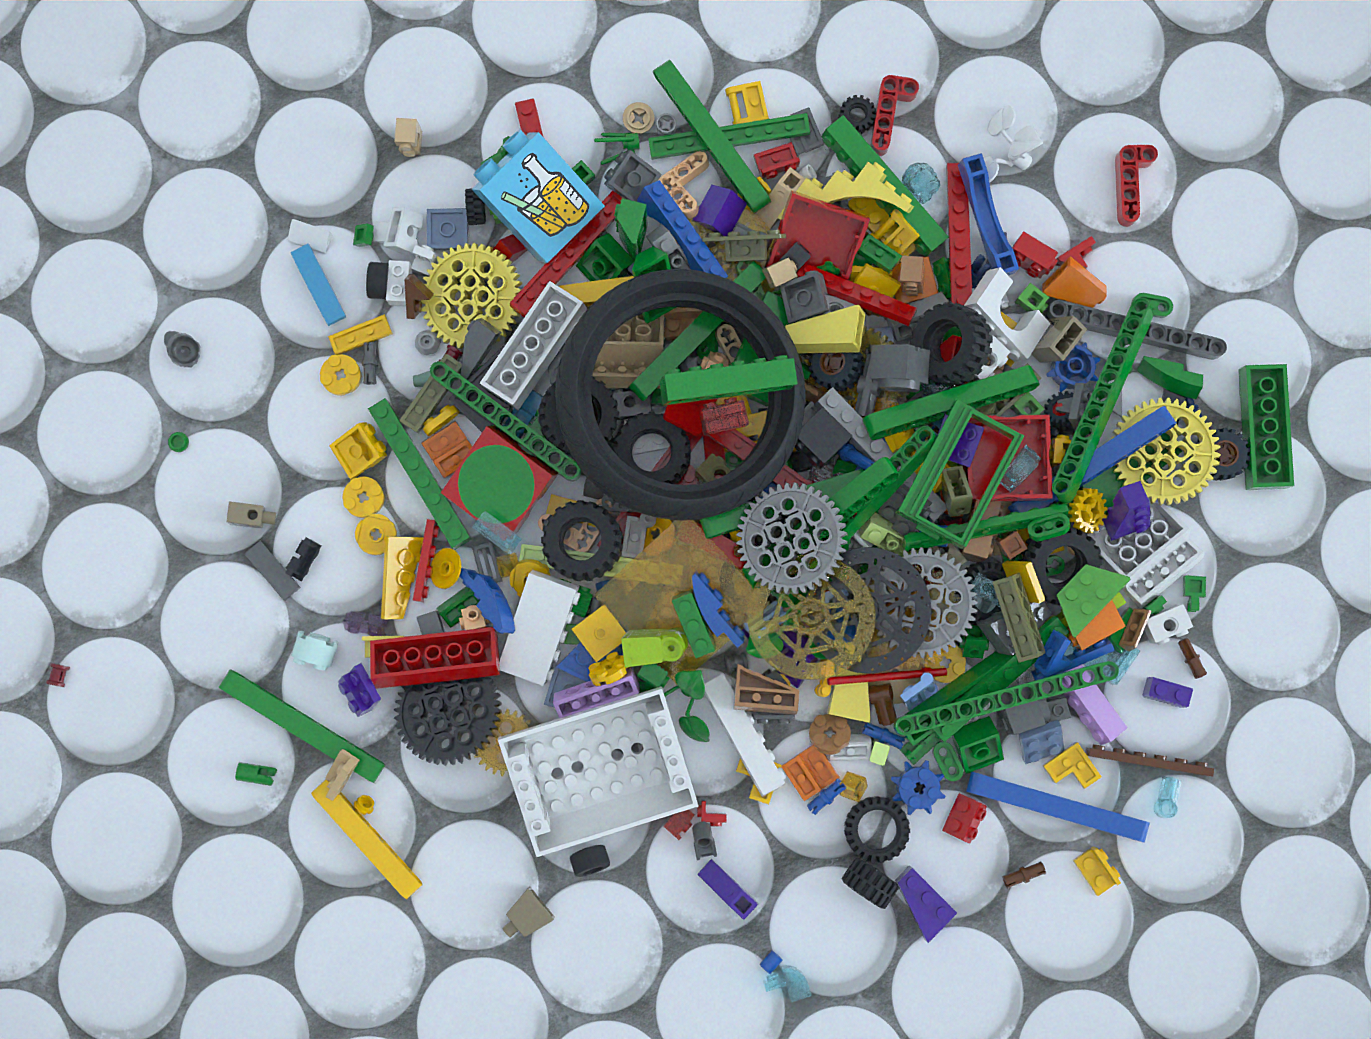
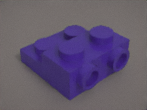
M362 663L354 666L349 673L343 675L338 681L340 692L346 695L349 701L348 706L357 717L372 711L381 700Z

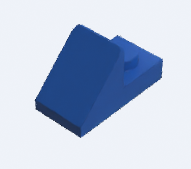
M1053 630L1044 646L1046 653L1038 657L1034 666L1047 677L1070 666L1072 662L1064 654L1071 641L1061 632Z

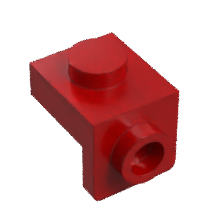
M702 800V804L698 805L697 817H701V822H710V826H722V823H726V813H706V800Z

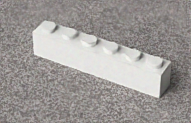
M723 673L704 684L705 696L761 796L763 797L784 785L783 779L786 776L780 767L777 768L773 761L776 759L770 749L766 750L763 744L765 739L760 731L756 732L753 724H755L753 717L750 713L746 714L744 710H734L735 693L732 688L735 686L730 677H725Z

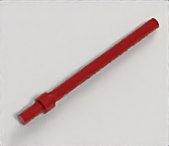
M922 667L920 670L827 677V684L840 685L921 678L924 673H930L933 677L947 676V669Z

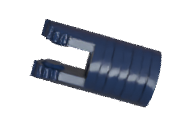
M981 254L976 257L971 265L972 288L974 289L985 273L992 267L988 263L983 265L986 259Z

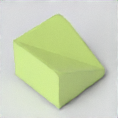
M873 741L874 746L869 761L883 766L885 765L890 746Z

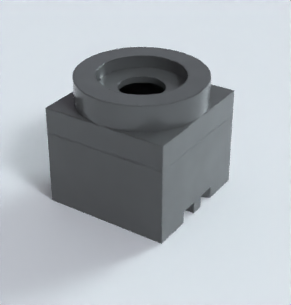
M909 344L872 345L870 379L878 381L877 389L919 392L920 384H928L930 350L920 349Z
M1024 687L1021 691L1022 697L1025 699L1030 697L1031 692L1029 688ZM1006 692L1001 695L1002 703L1008 704L1010 702V695ZM1046 698L999 711L1006 733L1010 735H1016L1045 725L1046 722L1051 721Z

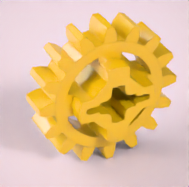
M1083 488V490H1078L1073 503H1069V506L1072 507L1068 514H1072L1069 521L1075 522L1073 528L1085 533H1093V531H1099V526L1104 525L1102 519L1107 518L1104 511L1108 510V507H1104L1106 499H1101L1103 493H1098V489Z

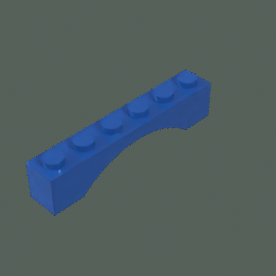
M980 153L963 158L958 164V168L989 264L992 266L991 270L1001 267L1008 276L1019 270V266L995 210L988 170L983 155Z
M659 180L645 186L637 202L646 204L647 216L655 219L670 231L681 247L690 269L715 274L727 279V273L707 245L702 242L699 234Z

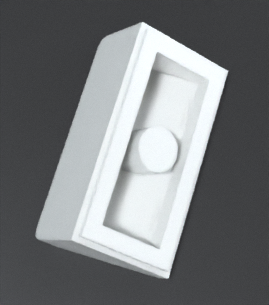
M292 219L288 241L302 246L309 243L313 250L326 254L333 235L330 231Z
M851 734L849 745L841 749L839 753L829 755V759L869 760L872 745L871 737L865 734Z

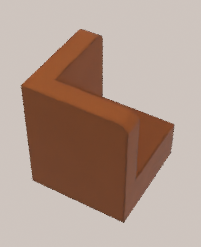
M1016 530L1002 539H994L1004 557L1012 559L1028 549Z

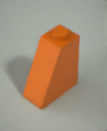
M1070 256L1042 284V292L1050 297L1093 308L1097 303L1101 304L1107 297V286Z
M1111 600L1076 638L1072 636L1068 626L1069 636L1067 638L1071 641L1072 647L1084 650L1124 628L1125 624L1113 600Z

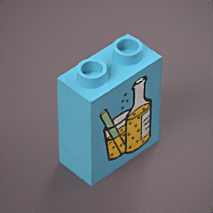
M518 130L503 144V148L508 154L498 164L490 158L475 171L473 175L479 182L472 190L538 261L548 263L604 207V204L539 132H529L525 135L522 130Z

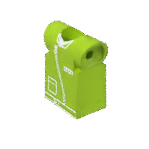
M679 627L673 629L629 630L621 638L625 667L662 663L663 661H677L689 646L684 629Z

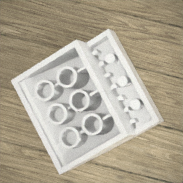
M1158 500L1153 504L1150 502L1151 527H1148L1144 532H1134L1111 541L1103 525L1099 526V531H1093V533L1087 535L1096 541L1094 545L1099 546L1101 550L1099 557L1103 558V567L1107 571L1131 578L1122 590L1140 609L1145 607L1204 558V552L1189 538L1190 529L1164 503L1159 505Z

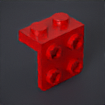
M717 399L667 405L663 419L695 436H699L707 416Z

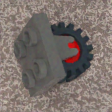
M1075 383L1074 393L1065 391L1063 395L1062 392H1058L1059 396L1053 394L1052 400L1048 398V404L1044 405L1046 409L1044 414L1050 415L1052 427L1062 428L1063 431H1067V427L1070 430L1074 427L1076 431L1091 397L1090 391L1087 390L1084 383Z

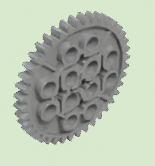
M786 483L784 489L778 484L777 491L772 487H769L770 494L762 491L763 498L761 499L756 496L757 503H749L752 509L744 510L748 516L741 517L740 519L745 523L738 525L743 531L736 534L742 538L736 544L743 547L738 550V553L744 554L740 561H747L744 568H751L748 574L750 576L756 575L754 579L756 582L762 580L761 586L765 587L769 584L768 589L773 590L776 587V592L781 593L783 588L785 594H789L791 589L794 594H798L799 588L803 593H806V586L810 590H814V583L822 586L820 579L828 581L826 574H835L832 567H840L836 563L837 560H843L839 553L846 552L841 547V545L847 544V541L842 539V537L847 535V532L841 531V529L846 527V524L839 523L844 518L842 515H836L840 509L837 507L832 508L835 502H827L829 496H822V491L820 490L815 492V488L812 486L807 490V485L802 484L800 489L797 483H794L792 488L789 483ZM793 500L794 507L787 511L785 509L786 502ZM773 508L774 516L771 519H767V510ZM820 511V520L814 522L812 519L813 513ZM781 515L788 516V518L785 519V524L779 522V520L782 519ZM800 519L802 526L800 529L794 530V521ZM809 524L816 528L813 530V536L806 532L809 530ZM777 528L782 529V535L779 538L774 537V531ZM828 530L829 538L826 541H821V532ZM790 534L796 536L793 538V543L788 541ZM758 536H762V545L756 547L755 539ZM809 539V547L803 550L801 548L802 540ZM771 542L777 544V546L774 547V552L768 550V548L771 546ZM789 547L790 555L783 558L781 554L783 548ZM798 553L801 555H805L803 558H801V563L798 561H794L796 558H798ZM766 555L771 557V562L768 566H764L762 563ZM812 558H816L818 561V565L814 569L809 568V561ZM796 566L798 574L792 578L789 571L792 567Z
M912 548L911 555L904 550V557L902 558L907 560L912 566L919 564L922 567L920 575L923 579L925 576H928V580L931 582L943 584L927 585L928 592L932 588H937L940 591L938 599H930L931 609H934L937 613L936 619L930 621V624L936 625V627L929 626V630L933 632L934 638L930 642L924 640L919 649L913 654V657H916L918 652H920L921 658H924L926 652H928L930 657H933V651L941 655V648L949 652L948 645L950 644L955 648V640L962 642L963 640L960 635H968L965 628L972 629L971 624L968 622L975 621L971 613H975L978 610L972 608V605L978 604V601L972 600V597H975L977 593L971 592L975 585L968 584L972 577H964L967 570L960 571L959 569L962 564L954 565V557L949 561L947 560V553L940 557V550H937L934 555L931 548L928 549L927 554L924 553L923 548H920L918 554ZM883 566L884 571H880V574L889 582H896L900 591L908 588L907 583L900 575ZM936 567H940L943 570V576L940 579L932 577V570ZM879 581V595L891 594L887 590V585ZM869 585L875 592V585ZM946 589L945 600L946 604L949 605V608L944 610L942 615V621L940 623L942 612L941 608L937 607L938 603H942ZM958 591L961 594V600L958 603L950 601L949 596L951 592ZM873 597V601L878 606V613L881 615L882 609H880V606L878 604L879 601ZM896 598L885 599L884 603H895L897 601ZM914 601L905 603V608L909 605L915 608ZM900 606L896 607L892 614H887L895 624L898 623ZM904 609L903 620L914 622L915 615L912 618L907 617ZM955 612L957 614L958 621L955 624L947 622L946 616L948 613ZM885 619L880 624L881 627L891 632L894 631ZM902 622L901 630L905 626H909L912 629L913 623ZM879 631L877 634L878 636L884 634L885 637H887V634ZM894 639L890 640V648L895 645L899 646V643ZM903 639L906 644H909V641Z

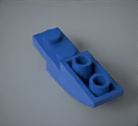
M461 568L459 577L463 580L462 583L472 589L474 596L480 600L476 606L482 612L481 615L492 622L493 628L497 632L513 634L515 632V625L511 609L498 584L491 576L478 574L475 570Z
M696 570L692 575L693 589L698 607L706 623L716 637L724 632L738 648L744 643V632L739 626L736 625L734 627L729 621L731 618L725 610H719L723 606V595L718 589L715 588L713 590L708 584L710 581L704 573L701 572L699 574Z

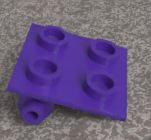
M945 414V417H944V419H943V422H942V425H941V427H940V430H941L942 426L944 425V423H945V421H946V419H947V417H948V415H946V414ZM968 422L948 460L970 467L984 427Z

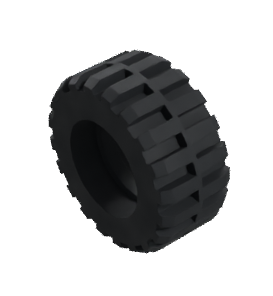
M944 302L943 305L937 304L933 306V310H926L923 313L925 316L923 318L919 317L917 320V327H913V339H910V345L930 350L928 378L950 385L963 384L964 381H971L974 379V374L979 375L983 371L981 368L983 365H987L989 361L987 359L988 354L992 353L990 343H993V336L989 335L991 328L989 324H986V319L974 309L951 302ZM958 326L962 334L960 350L954 358L944 362L940 352L941 341L948 330Z
M592 376V403L597 409L598 427L607 442L617 427V419L619 418V412L617 411L618 403L617 400H614L611 389L608 390L603 381L599 382L595 380L596 377ZM555 381L541 399L538 409V423L541 425L540 430L546 436L547 441L559 450L571 454L559 425L556 410Z
M642 412L634 418L630 417L618 429V433L613 440L612 450L628 466L646 477L669 484L678 483L687 472L691 459L690 441L685 430L664 420V413L655 414V412H649V414H643ZM654 433L661 435L668 441L671 447L670 460L660 470L646 471L634 462L632 456L633 446L645 434Z
M577 500L576 503L571 501L565 503L566 506L563 508L559 506L555 509L556 513L553 516L550 514L547 518L549 522L542 529L544 532V536L541 537V544L544 547L542 551L547 558V562L555 571L575 581H593L596 577H603L605 572H610L614 568L613 564L615 561L618 562L620 558L619 553L623 548L621 544L623 536L618 522L604 507L597 505L595 502ZM580 522L593 524L601 535V545L598 551L586 560L571 558L566 553L563 545L566 532L573 525Z
M1071 526L1066 534L1043 541H1034L1028 538L1026 541L1028 549L1020 553L1023 555V559H1019L1022 562H1032L1045 601L1058 606L1061 605L1057 594L1085 565L1100 568V565L1104 564L1103 558L1099 557V554H1101L1099 546L1094 545L1096 541L1092 537L1087 536V533ZM1068 546L1072 548L1076 556L1075 570L1067 580L1061 583H1052L1046 575V561L1055 549Z

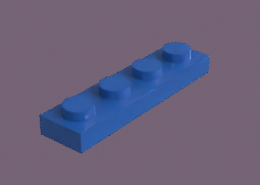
M1107 638L1098 641L1084 650L1075 649L1072 654L1066 656L1072 664L1053 675L1066 672L1115 651L1112 643ZM1036 667L1034 668L1035 670L1031 671L1034 680L1047 677Z

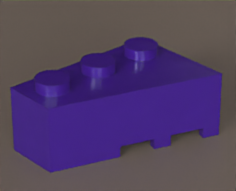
M1141 481L1121 487L1113 499L1114 506L1109 507L1107 510V518L1102 519L1111 541L1134 532H1144L1148 527H1151L1150 501Z
M909 865L895 882L898 884L899 890L924 940L929 943L957 912Z

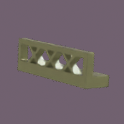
M445 354L440 362L445 363L460 374L462 364L448 354ZM437 369L435 375L437 377L443 376L445 369ZM430 375L399 421L419 434L424 427V422L431 417L448 390L437 383Z
M1020 573L993 581L992 583L1018 662L1034 659L1045 654L1046 652Z

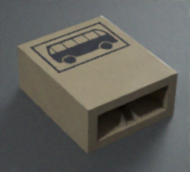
M1075 316L1050 318L1048 320L1050 323L1049 327L1031 355L1039 362L1064 361L1088 330Z

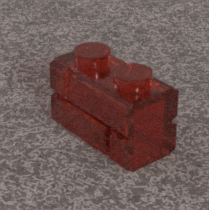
M737 397L725 399L724 404L716 405V402L703 404L704 408L699 410L705 436L749 425L744 400L737 401Z

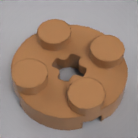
M830 714L815 717L810 725L809 740L820 753L827 755L837 754L841 749L849 745L851 730L846 718ZM832 731L835 734L832 735V738H828L827 734L824 733Z

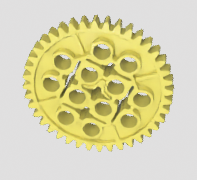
M465 243L464 248L461 245H457V251L451 247L450 254L445 251L443 252V259L436 257L439 263H431L434 269H427L430 276L423 277L427 281L425 285L434 295L430 300H421L422 304H425L421 311L427 312L423 318L429 320L427 326L433 327L431 332L437 333V338H443L444 343L448 344L450 342L451 346L455 347L457 345V348L463 349L465 336L468 333V325L472 320L483 318L501 331L500 335L506 337L505 329L512 331L509 324L517 323L513 319L514 316L520 317V314L510 307V302L522 290L518 287L523 284L521 281H516L520 274L514 273L517 268L510 266L512 261L506 260L507 256L504 254L500 255V251L496 249L493 251V248L490 246L486 248L484 244H480L478 247L476 243H473L472 246ZM463 263V269L458 272L457 266ZM490 264V271L485 273V266ZM448 277V283L443 286V279ZM458 278H460V282H461L460 285H457V284H458V281H457ZM475 278V285L470 287V280ZM483 278L488 280L487 283L489 284L488 286L490 288L484 286L485 282ZM503 279V285L497 288L498 280ZM460 291L461 297L456 301L455 294ZM488 293V299L483 302V294ZM446 305L445 313L441 314V307ZM454 306L459 307L458 311L460 315L455 313L456 310L454 309ZM473 306V313L468 316L467 311L469 307ZM500 307L501 314L495 317V310ZM483 308L486 309V310H485L486 315H482V314H483V311H482ZM458 320V327L453 329L454 321Z
M1158 398L1157 403L1150 399L1149 405L1143 401L1141 408L1135 405L1133 407L1134 411L1128 410V417L1123 415L1121 418L1123 423L1118 422L1116 426L1119 429H1114L1112 433L1116 436L1162 406L1167 408L1175 421L1183 420L1186 427L1182 429L1176 424L1165 432L1170 436L1169 442L1163 441L1160 435L1145 445L1153 447V455L1147 454L1145 446L1114 465L1117 468L1113 473L1121 474L1117 480H1125L1122 487L1141 481L1151 504L1155 503L1156 500H1158L1159 505H1162L1166 500L1168 506L1172 504L1173 500L1176 504H1179L1181 499L1186 502L1188 501V495L1194 498L1196 496L1195 491L1201 493L1203 491L1201 486L1206 488L1208 486L1207 481L1213 480L1210 474H1215L1217 470L1212 466H1217L1220 463L1214 459L1221 456V454L1215 452L1220 446L1214 445L1219 440V437H1212L1216 430H1209L1212 422L1205 424L1204 421L1207 416L1200 418L1201 410L1194 413V405L1186 408V401L1179 405L1178 399L1171 403L1170 398H1167L1164 403L1162 398ZM1183 435V441L1178 442L1176 440L1177 437ZM1191 435H1196L1199 438V444H1194L1191 441ZM1166 448L1168 452L1163 455L1161 451ZM1175 448L1182 449L1184 456L1178 457L1175 454ZM1188 457H1190V459L1182 465L1181 470L1179 469L1173 472L1169 477H1166L1171 471L1175 469L1176 464H1181ZM1136 459L1139 463L1138 468L1131 467L1129 460ZM1151 461L1153 463L1151 467L1146 468L1144 466L1146 462ZM1159 462H1166L1168 470L1160 469ZM1189 464H1195L1198 468V472H1191L1189 470ZM1144 474L1152 477L1153 481L1151 484L1144 482ZM1173 477H1179L1182 480V486H1176L1173 483Z

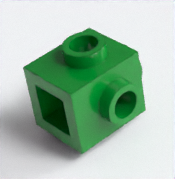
M971 625L972 629L965 628L968 635L960 636L963 641H958V647L962 648V657L983 659L985 650L988 651L989 640L979 626Z

